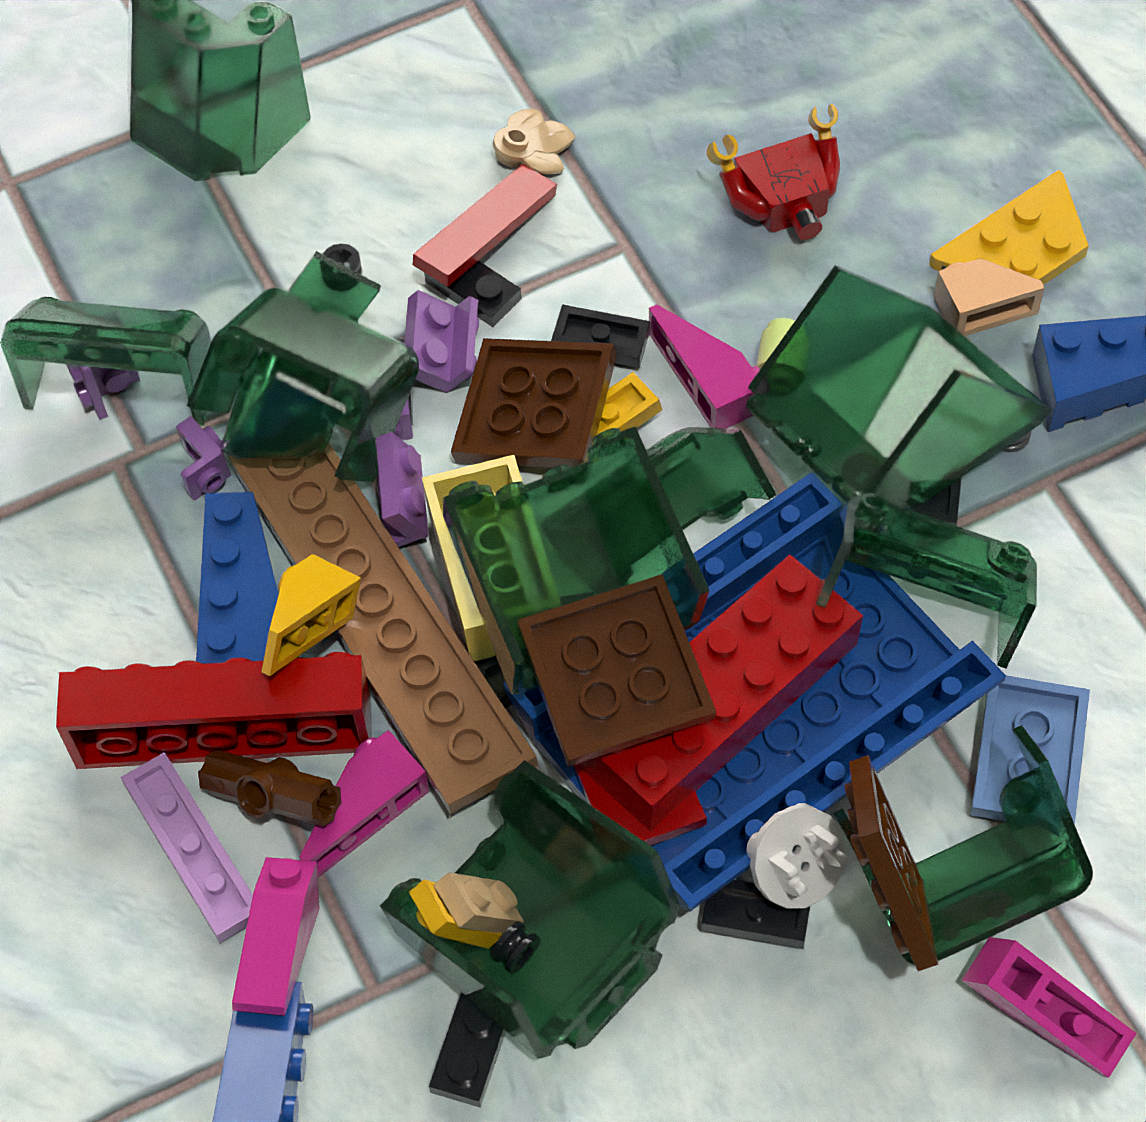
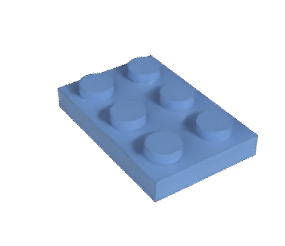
M1006 675L1005 681L986 694L971 816L1072 833L1075 825L1090 689Z

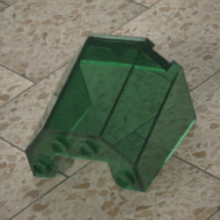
M129 0L127 95L129 130L132 142L194 181L210 180V176L213 173L239 171L240 176L256 174L310 121V109L291 14L274 4L257 2L245 7L228 23L192 0Z
M635 426L620 431L619 428H611L599 433L592 439L593 445L586 452L585 463L570 467L569 464L556 466L545 472L542 479L526 485L521 481L510 483L500 488L496 492V496H494L489 485H478L477 481H468L454 487L448 496L443 497L444 520L511 695L523 694L528 690L538 687L517 629V620L660 574L664 577L684 631L697 624L701 618L709 594V587Z
M524 760L511 774L503 777L496 787L494 805L502 825L490 837L485 838L479 843L475 852L455 873L499 880L512 890L518 902L515 907L524 920L523 924L526 926L525 933L527 935L535 933L541 938L538 949L529 962L519 972L511 975L505 970L506 963L504 961L496 963L490 958L495 944L487 949L461 943L456 940L436 936L422 926L416 916L418 908L409 893L422 881L420 878H411L396 885L391 890L388 898L380 905V908L394 932L525 1049L536 1058L541 1059L551 1056L556 1046L567 1043L574 1049L587 1046L657 971L663 954L656 950L660 935L669 925L675 923L680 905L656 849Z

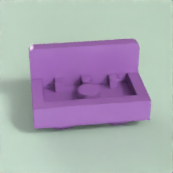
M393 432L376 437L378 460L376 473L381 522L398 547L428 537L421 455L417 453L413 446L406 444Z

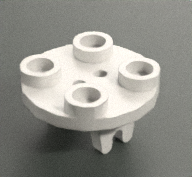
M798 803L775 813L760 828L759 832L754 833L750 837L746 849L747 855L751 859L750 868L756 887L766 899L787 909L806 908L823 900L837 885L845 863L849 861L846 856L844 836L839 825L831 815L805 803ZM796 845V850L792 852L793 847ZM805 862L804 867L801 869L802 863Z

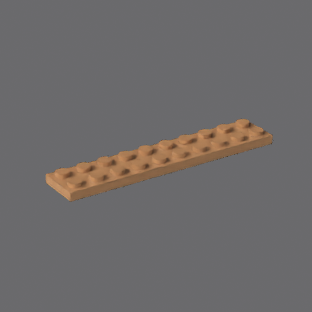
M305 407L224 448L228 462L247 492H253L257 508L293 565L314 554L361 577L353 619L335 632L349 654L362 655L369 686L417 762L426 771L427 778L449 813L452 814L508 783L517 771L531 770L538 766L537 756L307 408Z

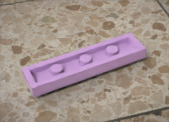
M165 752L120 777L219 943L246 928L253 894Z

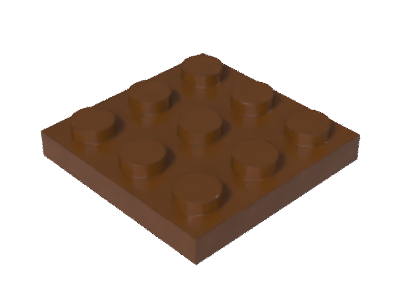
M483 338L451 448V454L455 462L482 463L514 455L517 466L588 470L617 358L614 344Z
M662 574L517 620L520 638L568 767L715 719V707Z
M869 755L849 762L851 782L844 784L846 795L851 805V808L847 810L855 833L851 835V841L860 865L862 867L870 865L875 878L870 880L871 887L881 911L889 909L894 922L890 924V928L898 951L901 955L909 952L919 972L938 965L925 885Z

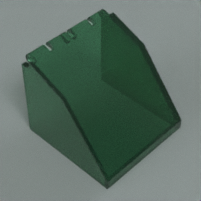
M834 265L749 384L748 388L754 395L746 402V409L764 426L772 428V433L796 456H802L801 460L827 485L832 484V490L853 510L865 509L870 515L927 501L1039 426L1052 410L931 306L837 265Z

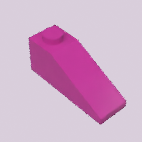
M657 304L649 307V335L715 434L763 412L764 392L767 391L765 377L757 366L751 367L742 352Z
M389 730L377 739L372 737L364 741L355 750L353 757L348 760L336 786L341 788L342 804L336 811L335 819L325 826L315 825L299 859L317 862V877L319 878L430 792L426 771Z
M265 858L253 892L232 999V1011L285 1016L320 909L317 862L294 860L291 858Z
M989 937L962 979L963 982L1001 1011L1107 1078L1111 1076L1137 1034L1016 940Z

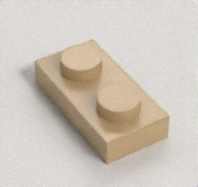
M448 872L433 885L459 928L503 934L515 922L520 921L522 924L524 923L515 907L518 904L516 896L502 881Z

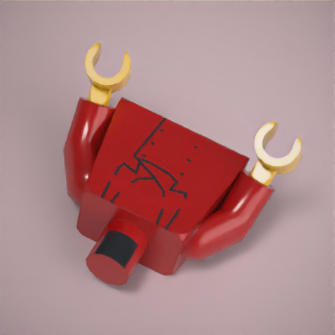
M833 104L828 106L830 119L827 124H823L817 119L816 106L811 110L808 122L813 130L818 131V139H814L812 133L738 157H735L738 152V143L733 136L725 135L722 138L723 145L727 150L726 156L720 154L714 141L710 143L706 151L707 158L710 162L721 166L722 171L719 172L731 206L751 219L760 221L767 231L775 233L793 227L798 238L801 240H808L818 235L822 230V223L819 218L827 213L828 199L836 193L840 174L837 137L831 134V127L838 119L837 108Z

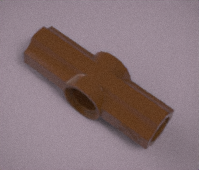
M216 750L205 756V762L198 771L200 788L208 790L212 796L239 803L241 808L254 818H261L273 812L319 826H325L335 819L336 811L342 804L340 787L334 786L329 779L299 772L292 761L283 757H278L265 763Z

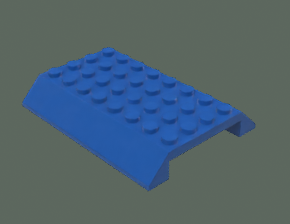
M813 472L662 574L689 642L789 554L863 615L857 645L696 791L707 817V825L627 854L658 893L689 912L750 868L751 859L747 855V843L754 833L759 832L760 828L775 813L798 803H805L824 813L847 797L844 784L851 782L850 761L869 755L876 773H880L1005 681L1006 675L973 640L959 649L841 525L843 504ZM529 665L503 683V688L534 744L591 812L573 766H567L531 665Z

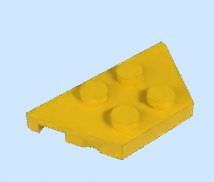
M1057 170L930 255L929 265L933 269L940 271L944 266L948 267L953 263H966L981 258L1041 280L1042 284L1045 285L1086 257L1089 247L1064 174Z

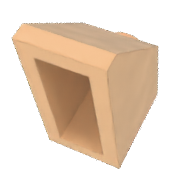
M980 258L966 263H953L945 269L938 271L934 299L954 338L957 339L1038 314L1045 287L1041 280Z

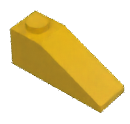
M311 554L296 565L288 567L279 581V595L269 628L261 672L271 676L352 620L361 577L314 554Z

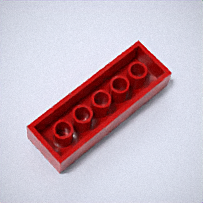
M789 554L689 642L715 707V719L578 763V766L651 832L694 790L696 792L857 645L863 615Z
M332 652L325 655V657L301 658L298 656L271 676L261 672L263 660L252 661L247 658H231L225 661V663L210 664L187 660L178 662L175 666L158 667L136 663L130 664L124 669L107 670L85 666L73 672H59L56 728L76 769L140 766L164 752L172 764L205 762V756L216 750L250 759L354 753L360 744L372 738L371 695L362 655H351L346 652Z

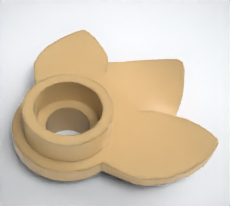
M523 109L512 114L508 118L507 127L495 133L493 148L496 158L504 165L519 167L524 164L540 174L562 173L564 170L563 163L557 154L574 142L575 134L562 123L552 120L544 121L542 113L537 109Z

